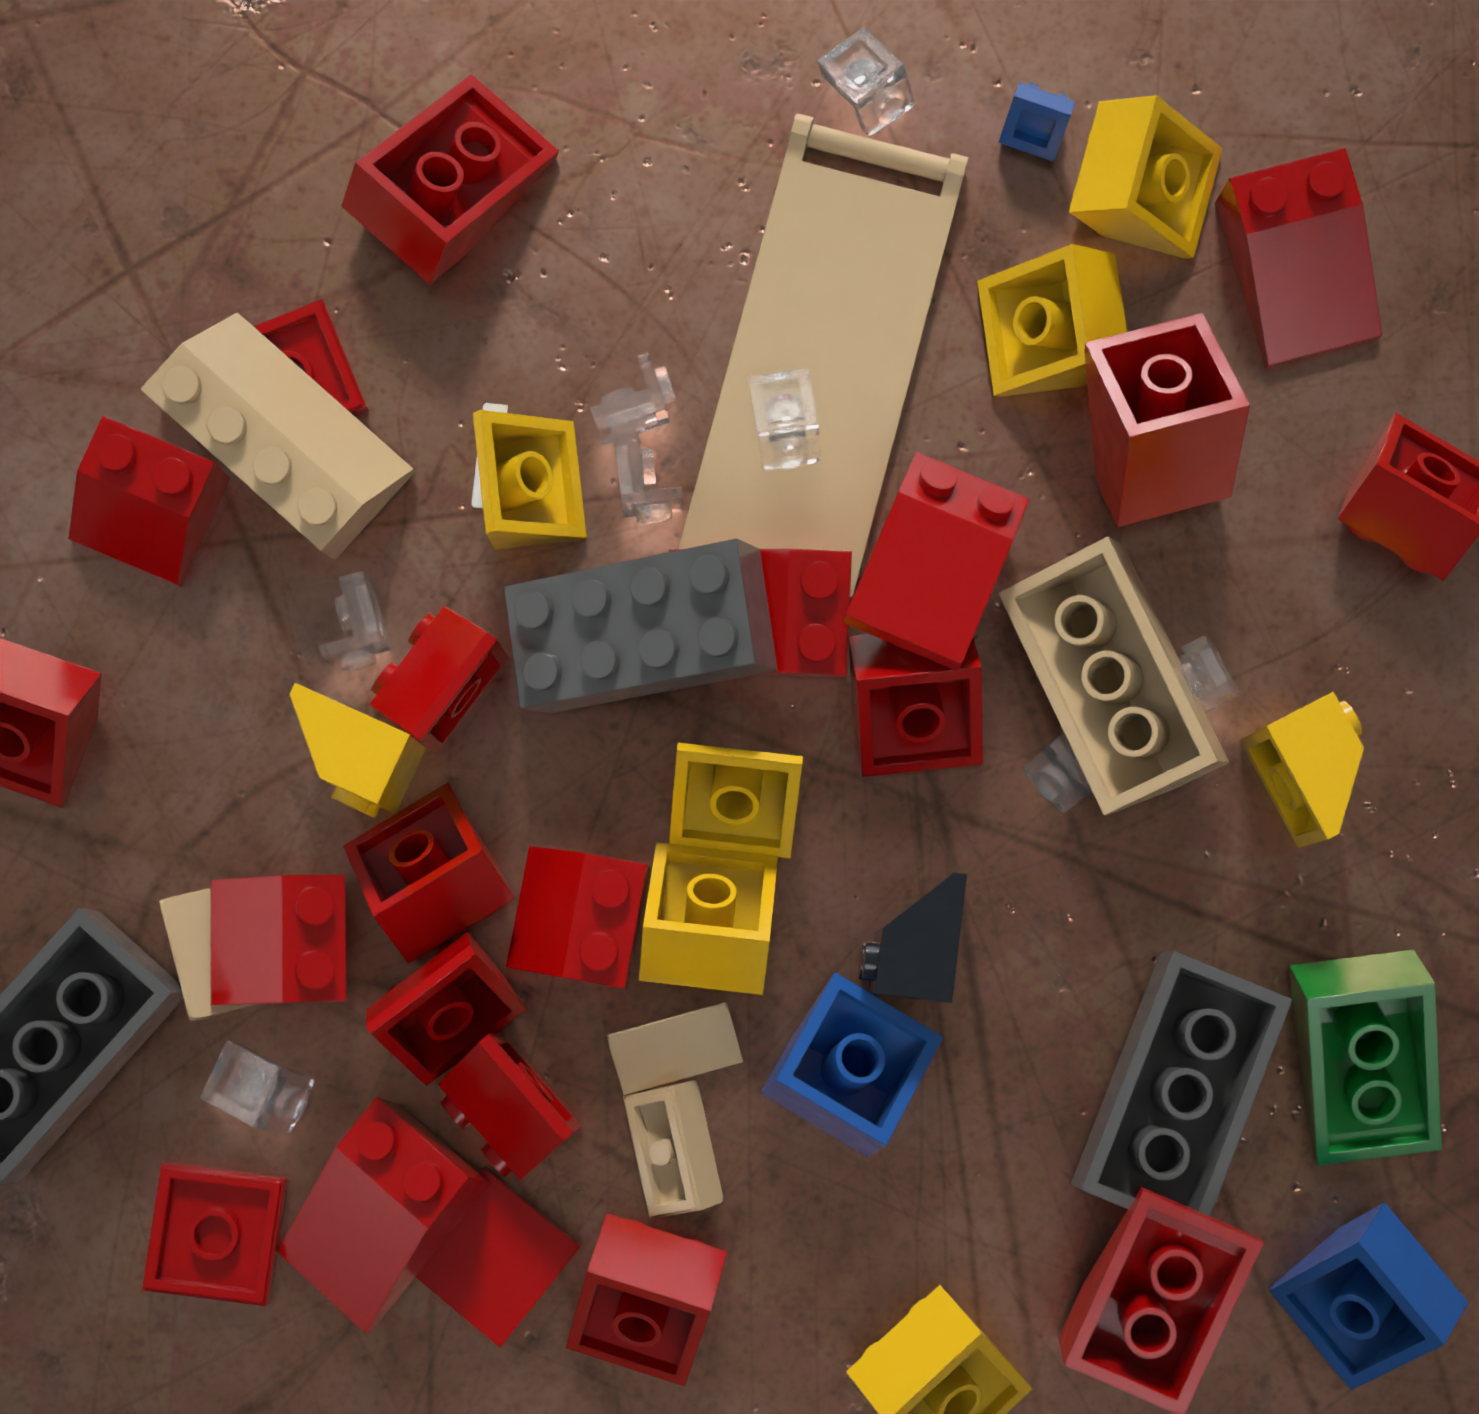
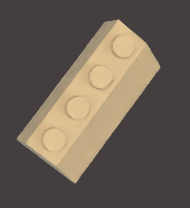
M238 312L181 343L141 387V390L320 551L334 560L344 552L416 472Z
M1107 536L998 593L1104 816L1176 789L1230 763L1122 543Z

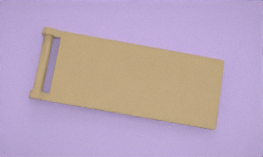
M796 113L678 549H687L737 538L759 549L852 551L851 599L857 583L969 157L951 153L949 159L816 125L813 124V117ZM808 147L944 183L940 196L803 162Z

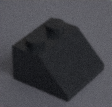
M954 872L876 931L874 941L866 940V942H863L859 979L869 981V993L937 1003H952L967 874Z

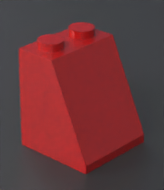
M1200 313L1085 343L1084 353L1096 483L1116 526L1121 527L1232 497L1250 404L1204 314Z

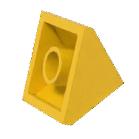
M487 410L474 412L473 420L485 532L494 550L579 541L587 538L574 421Z
M678 742L669 844L765 854L791 859L803 756Z

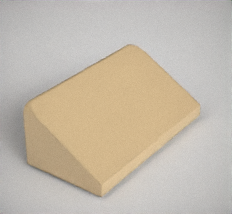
M210 888L160 900V907L189 1019L191 1021H200L256 1005H210Z
M727 1002L606 1035L624 1095L743 1062Z
M697 1081L682 1082L623 1096L649 1220L700 1211L722 1203L723 1193Z

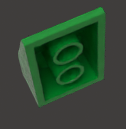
M1415 950L1290 965L1293 1023L1316 1164L1325 1165L1442 1150L1435 982Z

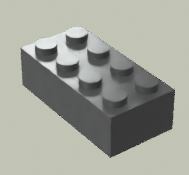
M737 538L504 586L519 703L522 709L550 714L778 670L760 549Z
M78 908L0 994V1186L20 1182L184 999L180 983L100 911Z
M1176 951L1160 952L1071 1185L1126 1209H1129L1141 1187L1211 1216L1293 999Z

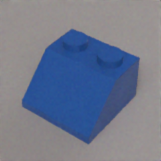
M835 972L789 1040L761 1094L864 1156L869 1157L887 1145L943 1037Z
M1385 1202L1339 1227L1276 1281L1269 1290L1351 1390L1445 1345L1469 1303Z

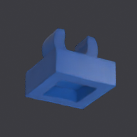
M1019 82L998 143L1054 162L1076 102L1068 99L1065 94L1055 95L1038 89L1037 84L1029 83L1027 85Z

